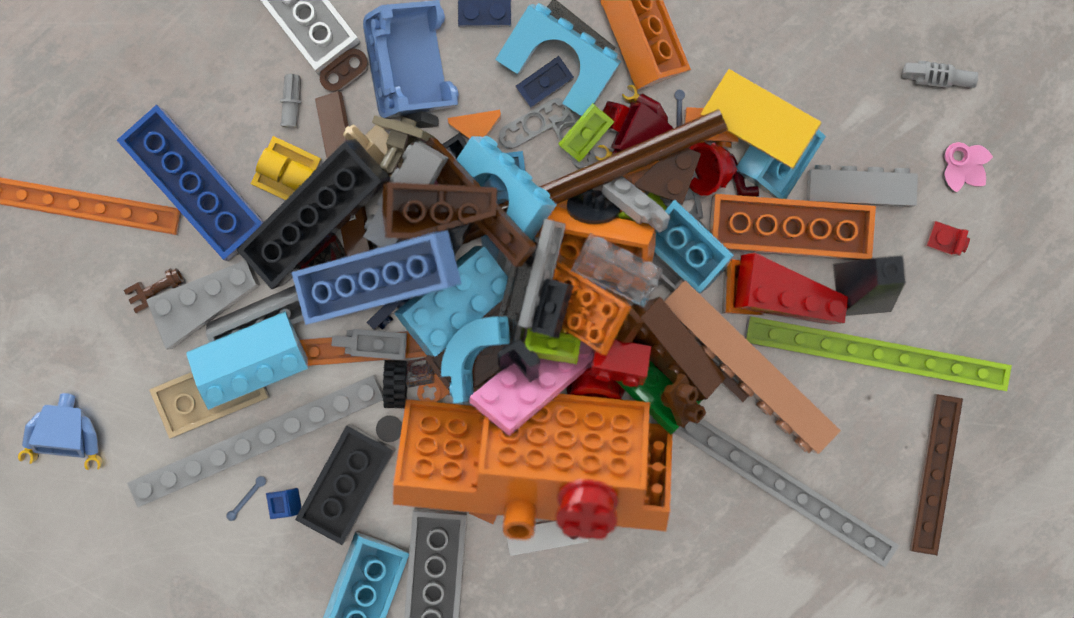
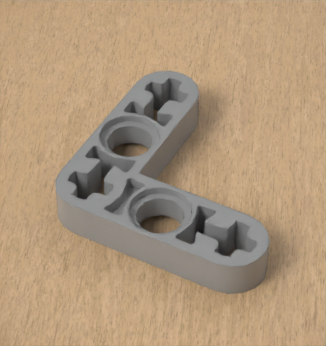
M555 98L505 125L499 132L500 143L507 149H514L553 128L558 139L561 141L563 139V130L566 127H573L577 120L570 108L562 104L564 100ZM556 104L557 107L563 106L562 117L558 118L557 115H553L548 118L552 123L546 125L545 117L540 111L545 110L547 115L552 112V105ZM535 116L541 120L542 126L539 130L531 131L527 128L526 122L530 117ZM522 123L523 130L529 136L523 138L521 133L515 137V143L512 144L510 140L505 142L506 131L510 130L514 133L520 130L517 124ZM593 149L589 151L590 156L587 158L588 163L586 164L582 161L577 162L574 157L567 153L572 164L579 169L593 164L595 160Z

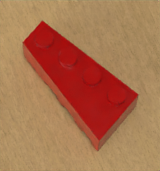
M755 252L741 255L734 308L829 325L845 323L847 296Z

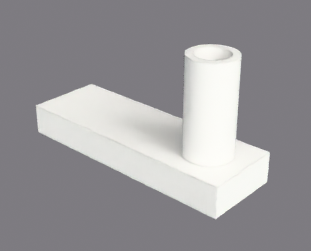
M552 520L536 523L535 533L528 540H517L507 537L510 556L585 543L588 542V539L564 535L557 522Z

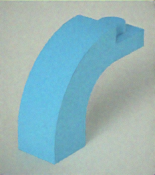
M488 317L472 321L462 327L450 340L443 355L441 377L451 376L452 382L449 389L453 397V403L470 402V396L474 394L472 369L478 354L490 346L510 344L508 317Z

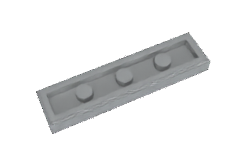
M544 219L518 326L532 328L545 278L551 280L553 278L566 226L564 223Z

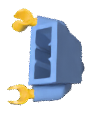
M60 394L58 406L44 405L41 412L36 413L25 425L22 443L25 449L18 454L20 462L25 460L26 453L30 455V464L37 460L38 453L84 458L86 454L88 458L84 463L85 469H90V460H95L98 464L97 469H100L102 459L96 455L98 453L97 434L91 420L84 415L82 409L74 408L76 399L74 395Z

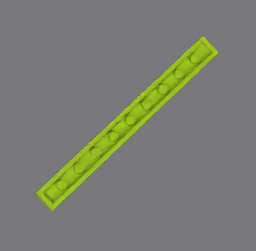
M749 316L745 337L751 344L1001 391H1007L1012 368V365Z

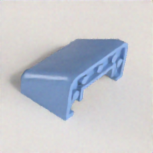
M440 0L380 5L364 16L363 29L377 108L382 118L405 116L420 111L428 112L458 105L459 93L457 87L451 81H444L436 30L441 27L445 20Z

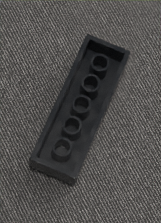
M356 139L344 141L236 250L271 290L283 286L292 277V272L298 271L383 188V184L390 181L391 177Z

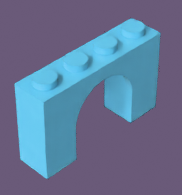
M531 4L527 7L495 60L518 74L522 72L536 48L543 41L555 39L568 43L579 57L580 73L562 104L582 116L592 103H596L622 61L617 59L619 55L608 47L602 49L595 44L596 39L589 34L583 32L580 35L572 29L574 25L566 19L560 17L557 20L551 16L550 13L552 11L543 4Z
M471 136L456 160L481 187L494 174L505 183L509 194V206L506 214L532 241L542 227L544 219L549 217L556 204L550 199V194L545 189L538 187L532 181L533 178L529 173L520 170L514 164L515 160L497 147L498 144L494 139L489 136Z

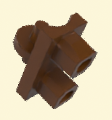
M680 373L673 385L665 387L661 395V401L664 406L671 408L678 426L685 427L689 421L698 424L706 415L704 406L699 405L696 401L698 399V391L696 387L689 384L686 375Z

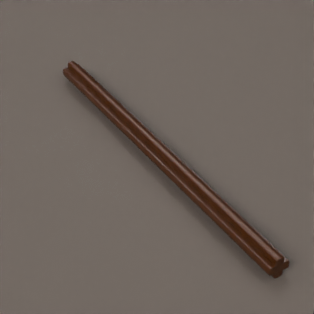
M718 109L540 187L550 194V199L555 204H558L723 133L728 128ZM509 200L498 204L505 213L508 210ZM474 223L462 245L486 234Z

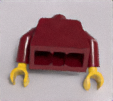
M628 85L627 88L633 91L634 95L627 97L625 94H622L623 100L631 104L620 132H617L610 147L614 151H610L605 145H599L598 148L605 149L607 153L603 158L595 156V158L600 161L673 129L668 123V116L661 103L643 93L639 95L634 85Z

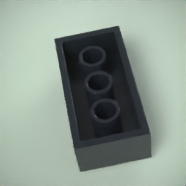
M350 424L346 425L295 520L343 545L396 449Z

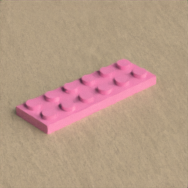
M581 341L577 364L539 358V377L531 382L528 381L514 363L500 371L472 394L469 403L506 434L511 435L583 374L587 368L591 367L594 349Z

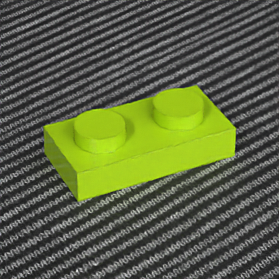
M592 103L558 144L577 161L581 162L614 121Z
M528 328L525 346L529 351L533 350L540 359L577 364L581 340L572 334L560 333L558 339L533 332L531 328Z

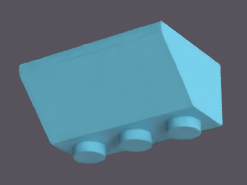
M819 129L817 130L794 169L789 168L750 145L737 165V172L774 198L786 199L826 136Z
M674 200L665 210L670 216L667 229L660 233L656 230L654 252L700 294L710 287L726 269L734 255Z

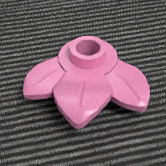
M961 142L951 144L945 151V160L948 165L944 175L948 186L955 192H958L964 183L972 186H985L986 173L983 164L993 158L991 153L981 145L968 147ZM955 151H959L962 154L960 161L954 159Z

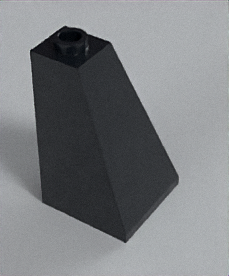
M903 255L833 264L835 290L848 297L846 316L892 312L906 283Z

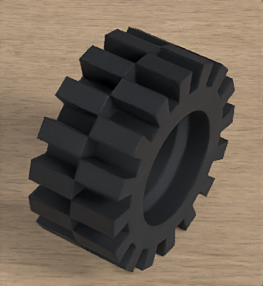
M385 360L383 371V407L405 409L407 399V361Z

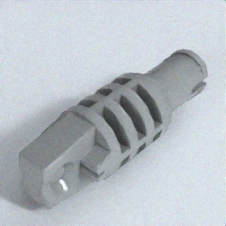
M918 61V63H906L904 65L902 78L916 80V84L944 88L957 85L975 88L978 83V72L958 70L951 64Z

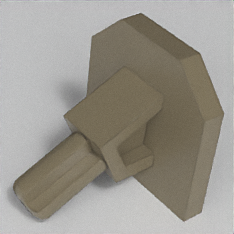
M374 115L372 120L373 124L390 131L386 143L388 150L380 164L388 175L393 174L406 148L410 144L413 145L416 140L426 143L429 138H435L433 135L416 127V121L401 117V120L398 121Z

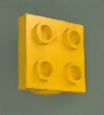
M273 136L268 147L265 148L258 160L255 169L256 173L250 184L286 200L319 167L322 159Z

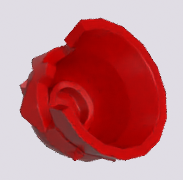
M715 142L711 145L697 143L690 146V150L701 153L695 169L699 180L694 177L689 188L701 196H709L718 189L726 188V185L738 170L731 153Z

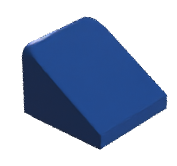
M298 488L266 493L270 519L296 516L302 508Z

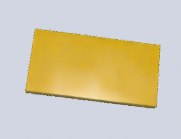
M728 69L701 112V116H704L719 109L729 133L791 169H794L821 125V121Z

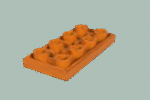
M557 260L552 280L573 285L562 329L599 353L607 355L632 306Z

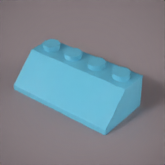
M286 311L186 353L197 389L208 410L308 369L307 355Z
M355 531L323 618H386L409 553L382 540Z

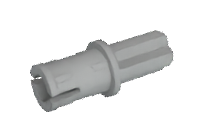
M286 74L284 76L283 99H280L282 103L280 126L298 127V104H301V101L299 100L300 76L296 74Z

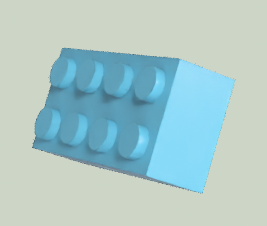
M474 246L456 261L462 284L414 296L394 312L426 355L437 356L448 346L452 337L462 327L472 321L481 319L516 289L485 246Z

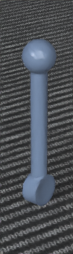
M681 89L677 90L674 94L677 100V127L682 125V100L685 97V92Z
M257 477L256 484L233 511H229L226 514L229 521H234L237 518V513L258 488L266 484L265 477Z

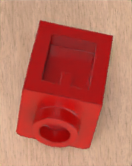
M933 221L925 247L954 257L960 256L961 252L965 253L968 248L970 238L967 235L969 231Z

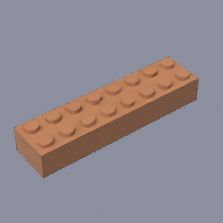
M684 280L664 299L665 303L701 345L711 360L715 358L720 363V369L731 379L735 377L740 382L739 387L748 396H754L758 400L756 405L760 410L769 416L773 414L778 419L775 424L783 432L789 435L791 433L797 437L794 442L804 452L819 454L841 432L832 421L688 282Z

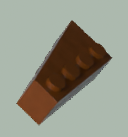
M661 297L633 304V309L644 321V324L631 343L651 346L649 360L669 380L675 383L677 376L680 373L687 376L689 384L696 387L698 391V399L696 401L708 399L726 379L723 373Z

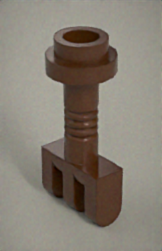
M170 268L165 271L166 277L144 288L142 282H137L123 290L126 295L136 291L137 295L129 299L130 304L138 301L142 303L133 309L135 314L149 308L146 300L170 286L172 288L181 286V283L184 282L181 272L177 268L174 270Z

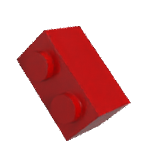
M614 339L607 355L593 350L589 376H595L597 380L603 382L621 381L629 387L643 386L647 377L651 346L623 343Z

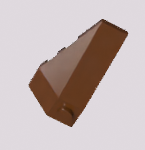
M387 182L383 184L382 202L385 238L415 239L495 216L497 188Z

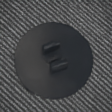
M590 189L567 201L569 215L580 222L588 224L609 222L619 215L620 208L607 199L600 190Z

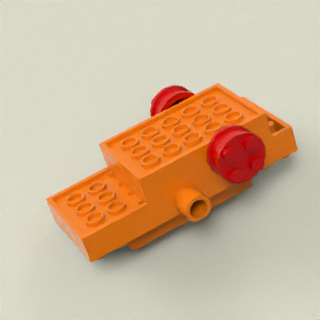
M587 368L583 374L566 387L567 394L555 396L511 435L506 434L474 406L406 399L393 483V505L503 515L504 535L510 539L528 540L533 537L536 519L554 520L564 535L584 539H605L609 533L614 531L615 527L666 531L670 515L673 434L670 435L660 424L649 423L650 402L623 400L622 397L625 390L615 380L603 382L597 380L595 376H589L591 368Z

